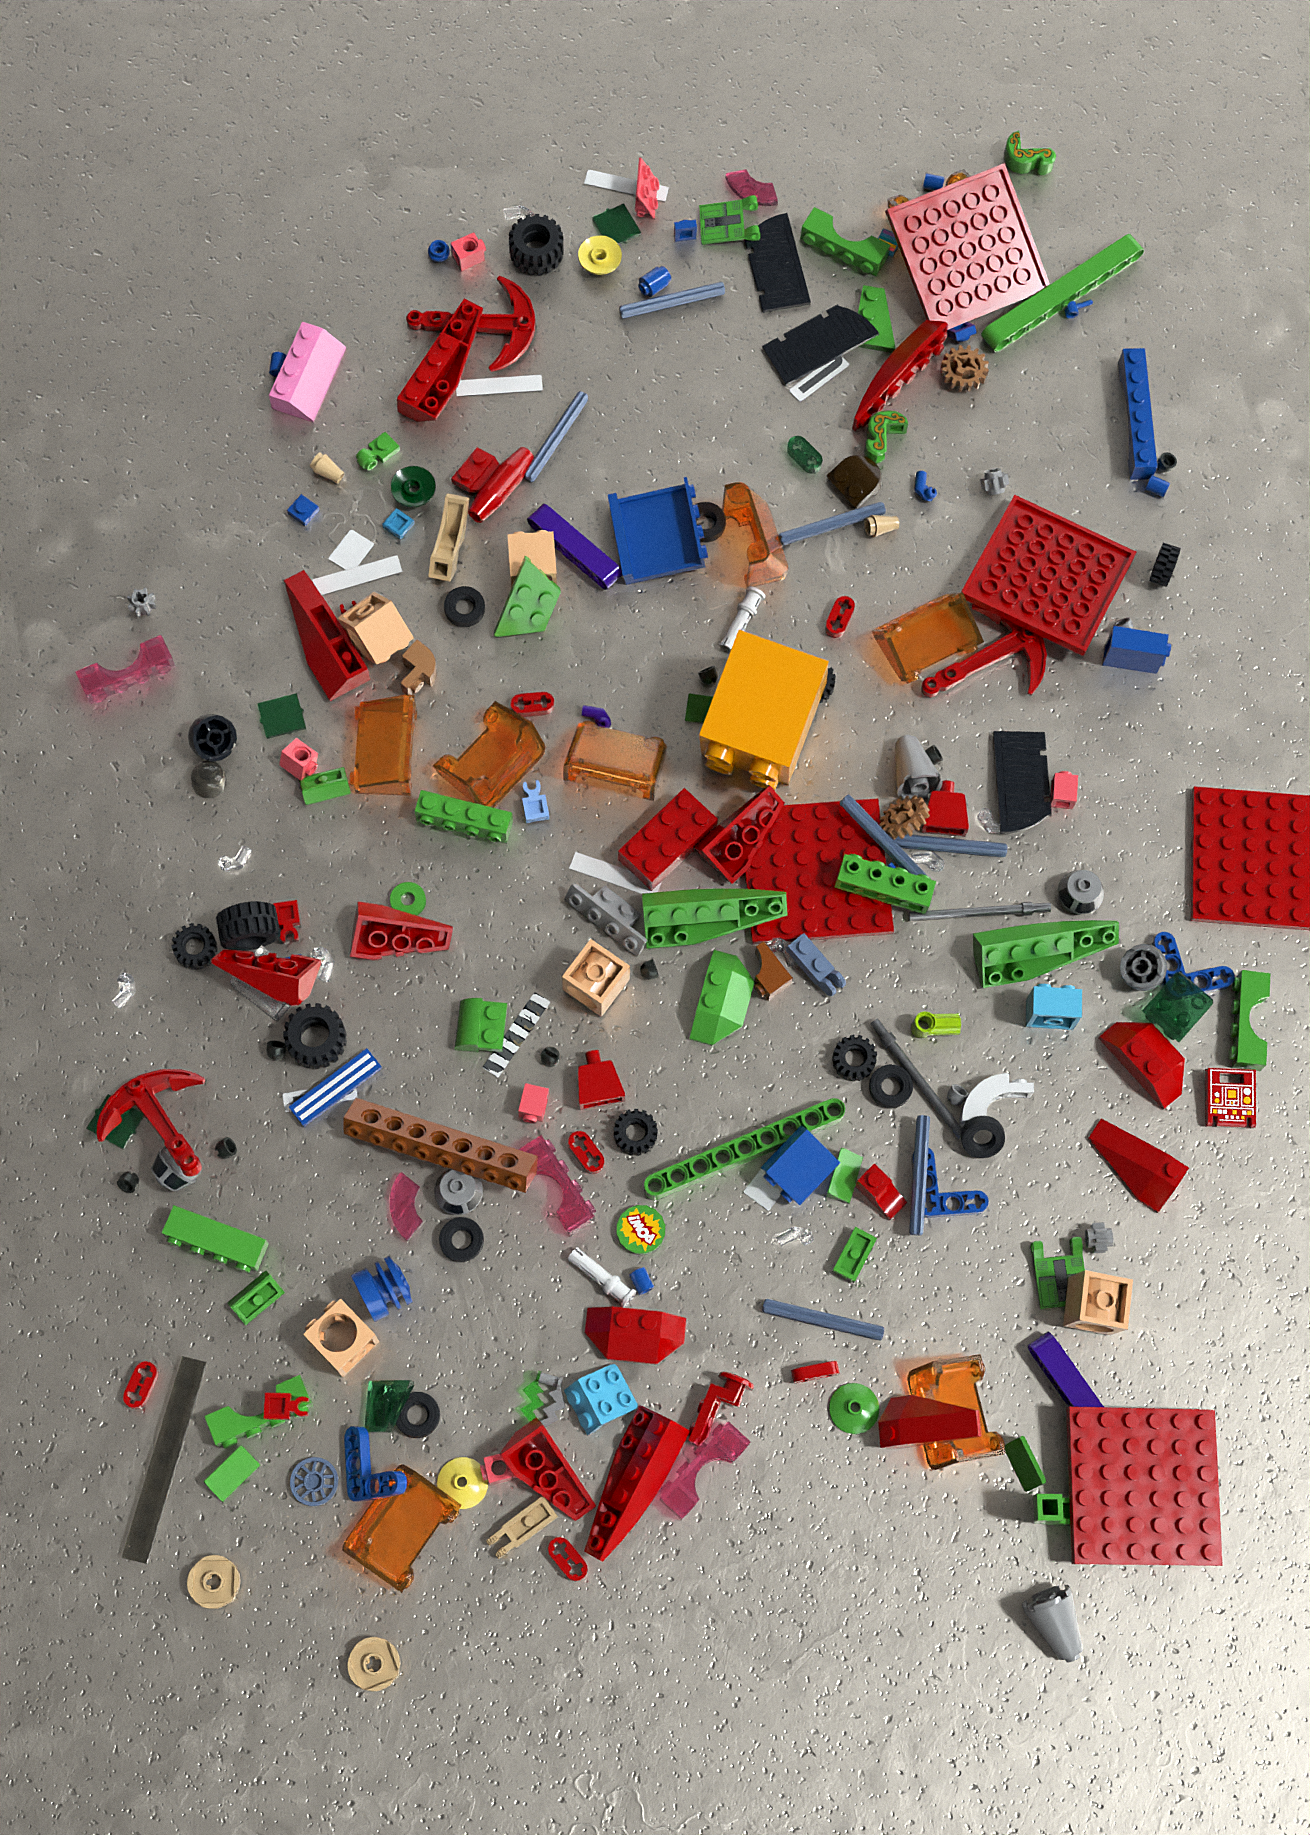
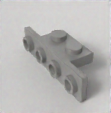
M576 883L570 886L564 898L567 903L632 954L638 956L641 953L647 939L632 928L642 915L639 911L607 886H604L593 896Z

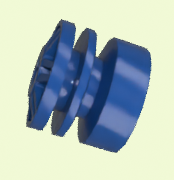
M390 1256L384 1258L388 1269L384 1271L379 1262H375L377 1271L375 1276H372L367 1268L351 1275L374 1322L389 1315L387 1303L390 1301L398 1310L401 1309L397 1299L400 1296H403L407 1305L413 1303L410 1287L400 1267Z

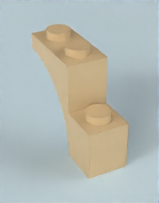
M448 493L445 496L440 530L430 558L428 576L430 578L451 582L457 570L459 549L465 539L469 505L468 497Z

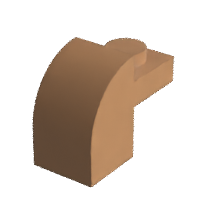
M416 640L402 655L403 665L411 670L400 683L402 692L408 697L413 693L419 692L424 682L432 686L437 676L433 653L419 640Z

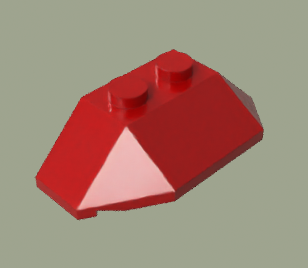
M1116 1022L1098 1037L1163 1110L1182 1094L1185 1058L1153 1023Z
M614 1306L587 1308L585 1334L607 1360L657 1365L684 1344L686 1318L661 1311Z

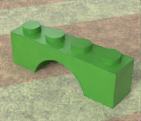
M815 207L801 229L800 239L804 240L805 243L814 245L825 253L832 254L842 259L843 262L860 268L867 274L877 276L889 256L891 245L872 235L862 241H849L840 237L833 227V216Z
M1241 970L1234 977L1232 991H1235V1000L1231 1004V1014H1234V1023H1231L1230 1037H1233V1046L1229 1048V1060H1232V1068L1261 1071L1266 1066L1267 1042L1254 1033L1250 1025L1249 1015L1253 1006L1264 1003L1270 996L1271 973Z
M300 1375L276 1385V1393L292 1394L291 1401H295L298 1397L302 1396L309 1398V1403L303 1402L299 1405L300 1411L309 1412L308 1408L313 1407L304 1380ZM229 1406L205 1416L215 1445L218 1447L223 1446L224 1449L238 1443L237 1439L246 1435L247 1438H252L261 1434V1429L271 1425V1428H274L286 1422L285 1420H264V1412L256 1416H243L234 1412ZM291 1413V1416L295 1415V1418L299 1417L295 1413Z

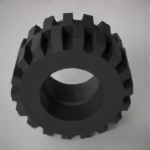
M529 214L525 215V219H518V224L514 223L512 230L509 232V253L511 261H514V266L516 268L520 267V271L523 273L528 271L529 275L538 273V276L543 275L545 271L547 274L550 273L551 268L556 269L558 262L561 263L562 255H564L563 232H561L560 225H556V221L553 218L549 220L546 215L540 217L539 214H535V216L531 217ZM533 241H541L546 244L541 248L527 246L528 243Z
M250 901L238 903L223 909L216 916L220 945L224 949L254 950L275 942L281 935L276 908L268 902Z
M310 1003L305 1004V1009L302 1010L301 1007H298L295 1015L291 1013L288 1016L290 1021L285 1022L284 1042L289 1054L299 1065L303 1063L306 1068L310 1069V1066H314L315 1069H320V1065L324 1064L326 1068L330 1066V1061L333 1060L335 1063L338 1060V1055L343 1054V1046H346L347 1043L346 1030L342 1019L339 1018L335 1010H331V1007L326 1005L323 1008L321 1003H315V1007H312ZM319 1025L329 1030L327 1040L320 1046L309 1047L301 1041L303 1033L312 1026Z

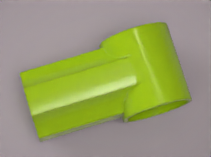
M924 1011L915 1017L910 1029L915 1037L921 1039L928 1036L960 1035L961 1018L959 1013L932 1014ZM918 1021L926 1022L929 1028L922 1029Z

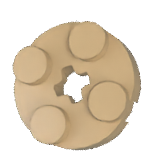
M210 1555L199 1560L190 1570L187 1579L188 1592L200 1606L208 1609H219L233 1602L239 1592L241 1583L236 1565L219 1555ZM216 1574L217 1579L221 1580V1584L217 1585L215 1590H212V1586L207 1585V1580L212 1579V1575Z
M369 1637L355 1645L350 1653L347 1668L351 1680L357 1686L364 1690L376 1692L386 1689L394 1682L399 1675L401 1661L394 1645L386 1639ZM371 1657L381 1660V1665L378 1666L379 1670L377 1672L367 1668Z

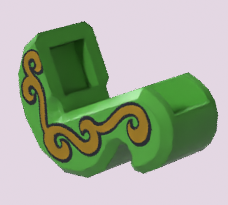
M1015 131L1007 139L1004 159L1007 167L1013 172L1023 174L1037 168V174L1046 175L1053 169L1056 154L1051 148L1021 149L1020 132Z
M890 410L874 414L870 418L867 427L864 456L876 464L882 462L887 451L886 432L889 434L907 433V418L899 412Z

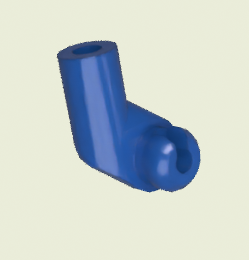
M917 471L914 490L924 501H932L937 496V491L935 488L932 489V487L926 485L927 473L925 471Z

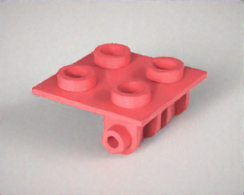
M640 157L635 212L639 217H644L645 214L649 213L655 219V210L658 208L656 197L657 190H659V181L651 172L650 167Z

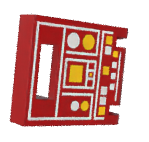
M1205 1069L1206 1126H1212L1213 1117H1215V1127L1246 1128L1248 1118L1249 1128H1256V1070ZM1220 1075H1239L1240 1083H1220Z

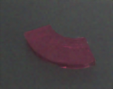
M747 169L726 173L725 178L729 187L741 199L755 195L760 206L778 205L773 183L756 181L749 175Z
M401 1172L391 1190L390 1212L396 1229L408 1242L423 1224L415 1209L416 1196L421 1188Z

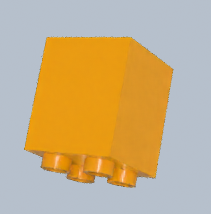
M738 630L699 734L701 755L707 758L705 766L726 775H731L734 767L746 770L751 773L749 782L761 788L770 785L775 791L778 782L789 786L827 683L829 661Z

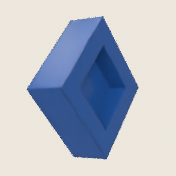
M696 220L674 222L675 242L696 239Z
M969 322L947 330L948 337L957 342L966 341L971 335L977 333L975 325Z
M302 494L287 509L288 515L304 526L320 511L319 506Z

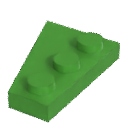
M863 285L858 313L877 329L879 335L858 347L893 353L896 348L885 289Z

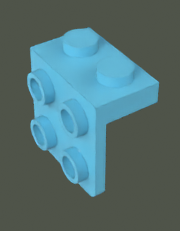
M611 1364L576 1380L564 1390L569 1404L572 1405L579 1423L587 1435L594 1433L606 1423L634 1411L638 1406L619 1368L615 1364Z

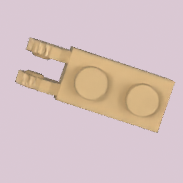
M542 1496L501 1526L502 1529L487 1539L486 1542L489 1546L493 1545L507 1534L511 1542L500 1548L495 1554L500 1559L513 1548H518L557 1519L558 1516Z

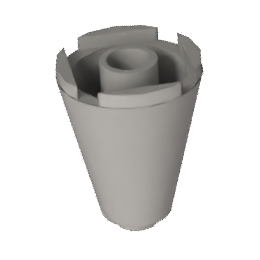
M904 735L900 737L895 743L897 795L902 796L903 799L906 796H909L911 799L914 795L917 798L922 797L923 800L927 799V794L941 789L942 778L915 736Z
M1058 1585L1036 1593L1032 1596L1033 1602L1028 1604L1027 1601H1024L1022 1608L1059 1660L1072 1662L1080 1658L1079 1653L1083 1651L1071 1588L1069 1585H1064L1065 1589L1060 1590Z

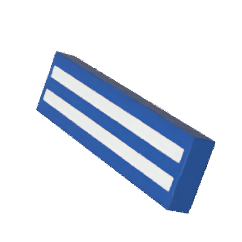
M366 1048L290 1105L289 1109L305 1127L380 1071L382 1066Z

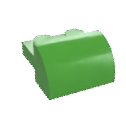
M483 998L461 1000L454 1049L469 1052H479V1050L502 1052L507 1003L483 1001Z

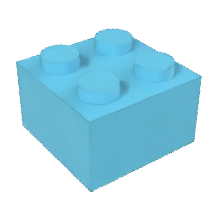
M1038 984L1032 988L1026 999L1025 1027L1074 1030L1082 1018V989H1075V986L1064 985L1061 988L1051 987L1050 984Z

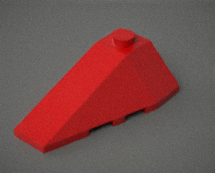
M770 785L766 786L710 831L694 848L712 868L730 884H733L751 866L757 849L761 847L763 838L768 829L772 827L785 802Z
M358 902L353 923L350 957L377 960L382 959V956L396 955L398 957L404 956V953L417 951L419 953L448 950L453 926L387 906Z
M225 949L211 959V963L273 999L286 1002V1004L291 1006H299L310 996L321 966V960L302 955L291 954L290 958H277V953L255 956L252 951Z
M1102 1118L1088 1137V1140L1105 1161L1109 1162L1118 1173L1117 1176L1131 1189L1134 1197L1156 1213H1159L1189 1169V1167L1168 1153Z
M917 1395L891 1398L878 1421L880 1448L903 1449L981 1437L979 1410L927 1399Z
M537 1417L516 1431L500 1452V1455L514 1476L525 1482L573 1520L577 1521L596 1507V1504Z

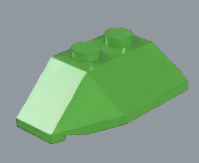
M717 950L713 951L689 1040L713 1046L743 1027L755 981L736 955Z

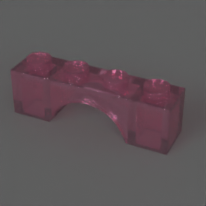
M159 635L140 644L138 658L126 669L112 671L103 668L98 663H94L75 673L90 704L94 702H102L112 694L123 693L135 684L146 683L156 675L166 674L176 666L162 635Z
M542 1135L518 1149L538 1156L536 1175L551 1177L562 1188L563 1201L556 1214L570 1237L595 1221L594 1213H596L594 1206L590 1200L585 1201L580 1194L583 1192L576 1179L571 1181L567 1175L569 1172L567 1165L562 1159L558 1161L554 1155L556 1149L549 1139L545 1141Z
M729 1421L725 1426L720 1423L711 1433L714 1438L708 1444L703 1442L695 1450L694 1454L697 1457L691 1463L686 1461L677 1470L679 1477L673 1483L668 1480L659 1491L662 1494L659 1500L681 1521L700 1500L695 1488L696 1475L699 1470L712 1461H726L733 1464L751 1443Z

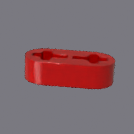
M849 596L837 598L829 614L825 631L832 638L843 636L852 618L855 603ZM847 604L848 609H845L844 614H841V606ZM837 620H840L839 628L833 630V625H835Z
M548 692L517 694L511 700V711L517 717L548 715L554 709V698ZM543 699L547 702V707L545 708L541 705V700ZM518 702H523L525 705L523 710H519Z
M573 1132L568 1139L570 1151L587 1173H600L604 1168L602 1153L585 1132ZM575 1138H578L579 1140H582L583 1138L585 1139V1141L583 1142L584 1147L586 1149L585 1151H583L580 1146H573L575 1144ZM588 1154H590L593 1159H600L598 1161V1167L595 1168V1166L593 1165L590 1167L588 1166Z
M144 1361L139 1363L134 1369L123 1395L125 1404L130 1408L140 1409L147 1403L159 1376L158 1369L154 1364ZM150 1367V1372L153 1373L152 1377H146L144 1383L141 1384L143 1375L140 1374L141 1370H147ZM140 1386L139 1395L142 1399L131 1404L132 1399L129 1396L131 1393L135 1394Z
M830 1361L791 1370L793 1383H803L840 1374L838 1362Z
M563 1537L554 1538L548 1547L551 1558L571 1581L583 1580L588 1572L584 1559L567 1539ZM555 1543L559 1545L566 1544L564 1550L569 1556L568 1558L564 1559L561 1554H553ZM570 1559L576 1565L580 1563L583 1565L581 1568L582 1575L574 1574L572 1576L569 1573L572 1570L571 1566L567 1563Z

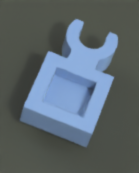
M535 780L536 788L534 790L528 789L526 782L523 783V792L528 796L527 798H522L526 823L549 819L545 794L539 795L541 791L539 780Z

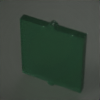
M624 203L612 209L607 208L605 212L592 217L601 235L612 238L618 245L626 244L628 240L641 235L640 229Z
M297 693L257 703L261 715L260 723L263 724L267 739L306 729L303 718L304 709L300 707Z
M109 1094L99 1109H95L96 1114L86 1128L96 1135L99 1115L111 1097ZM132 1107L120 1115L122 1122L105 1138V1140L123 1150L132 1135L137 1133L136 1129L144 1118L140 1111Z

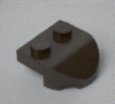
M861 455L845 458L826 475L856 509L870 496H875L881 488L882 473L880 468L874 461Z

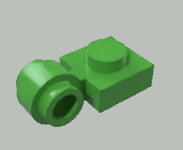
M384 432L368 444L369 450L363 448L357 453V463L363 469L372 470L378 463L377 459L385 463L400 451V446Z

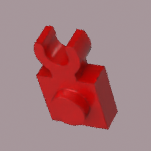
M298 901L273 903L277 912L279 928H283L280 932L282 943H286L285 937L287 934H293L295 942H298L299 934L294 926L301 925Z
M265 1393L263 1419L290 1420L291 1413H295L299 1417H307L309 1413L307 1411H300L299 1405L303 1402L309 1403V1398L302 1396L298 1397L295 1401H291V1393Z

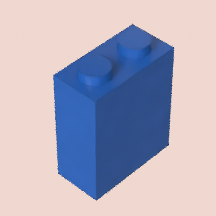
M1113 626L1104 646L1102 665L1157 674L1161 666L1164 667L1166 657L1170 655L1171 644L1168 643L1169 634Z
M801 1125L760 1168L766 1173L763 1178L773 1187L777 1184L782 1189L780 1194L789 1203L795 1201L798 1205H801L840 1162Z

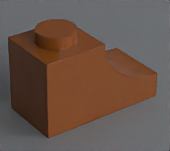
M763 941L755 949V955L760 963V973L755 976L754 988L761 997L765 996L769 1001L789 987L793 977Z

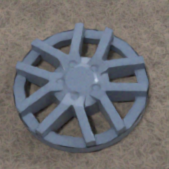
M307 1458L301 1461L291 1474V1491L302 1504L314 1507L323 1505L337 1491L338 1474L336 1469L323 1458ZM314 1462L312 1471L308 1470L304 1465ZM318 1462L324 1464L321 1472L316 1471ZM327 1466L333 1474L324 1475ZM300 1468L308 1473L305 1478L297 1474ZM295 1477L303 1481L297 1487H295L294 1483ZM334 1478V1485L325 1484V1479ZM305 1486L307 1491L302 1496H299L297 1491ZM323 1488L332 1489L331 1493L327 1497L325 1495ZM320 1491L323 1500L317 1502L315 1492ZM311 1493L313 1502L306 1501L304 1498Z

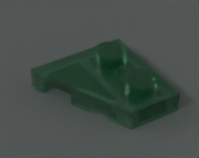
M369 1381L364 1426L368 1433H391L415 1385V1381Z

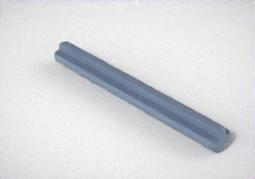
M717 282L621 305L619 311L622 318H628L724 295L725 287L723 282Z
M579 391L535 455L524 476L529 482L535 481L587 403L588 395Z
M882 502L874 503L779 534L780 542L782 545H787L864 521L870 515H883L886 513L885 505Z
M846 795L840 801V805L900 868L906 869L908 873L914 875H926L851 795Z
M908 834L903 839L898 836L894 840L901 848L1005 857L1007 854L1006 843L921 835L909 836Z
M918 1115L916 1118L909 1229L910 1235L921 1236L924 1229L930 1117L926 1115Z
M765 1299L762 1311L767 1314L875 1340H882L884 1336L883 1326L771 1299Z

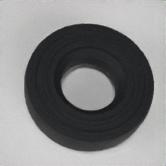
M697 503L700 516L708 515L714 519V525L711 528L703 529L704 538H701L700 541H715L725 530V514L714 503Z
M457 587L450 591L445 598V615L456 626L471 627L477 624L484 616V598L478 590L472 587ZM466 599L471 601L474 605L473 610L468 614L459 613L456 610V604L460 600Z
M892 1064L884 1065L872 1074L869 1082V1091L871 1097L878 1105L885 1108H897L909 1100L913 1091V1082L911 1076L904 1068ZM886 1078H894L899 1082L900 1091L897 1094L888 1095L882 1090V1082Z
M977 1116L964 1124L961 1130V1143L969 1155L976 1158H989L996 1155L1003 1148L1005 1132L1000 1122L995 1118ZM980 1130H987L992 1133V1138L985 1144H979L974 1141V1135Z
M457 1217L448 1221L443 1226L439 1235V1244L444 1255L450 1260L467 1262L474 1259L481 1252L484 1236L482 1229L474 1220L466 1217ZM460 1230L468 1232L471 1236L470 1245L464 1249H458L452 1244V1236Z
M411 1392L402 1397L397 1403L394 1412L395 1423L398 1429L408 1437H426L439 1424V1406L429 1394ZM415 1405H421L427 1411V1418L420 1425L410 1423L407 1418L409 1409Z

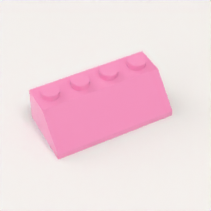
M302 322L270 391L269 399L272 409L314 422L344 355L346 346L323 328Z

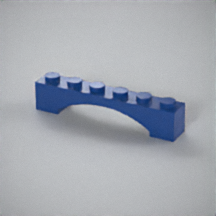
M1145 348L1123 349L1118 361L1119 379L1124 388L1128 414L1130 480H1150L1157 469V458Z

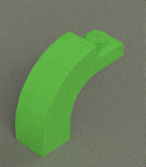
M1062 1494L1033 1495L1034 1523L1070 1526L1069 1498L1062 1497Z

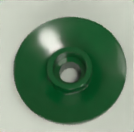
M420 466L402 468L394 475L391 481V492L394 499L406 507H420L427 504L433 498L436 491L433 475L427 469ZM413 488H416L418 490L416 492H410V490Z

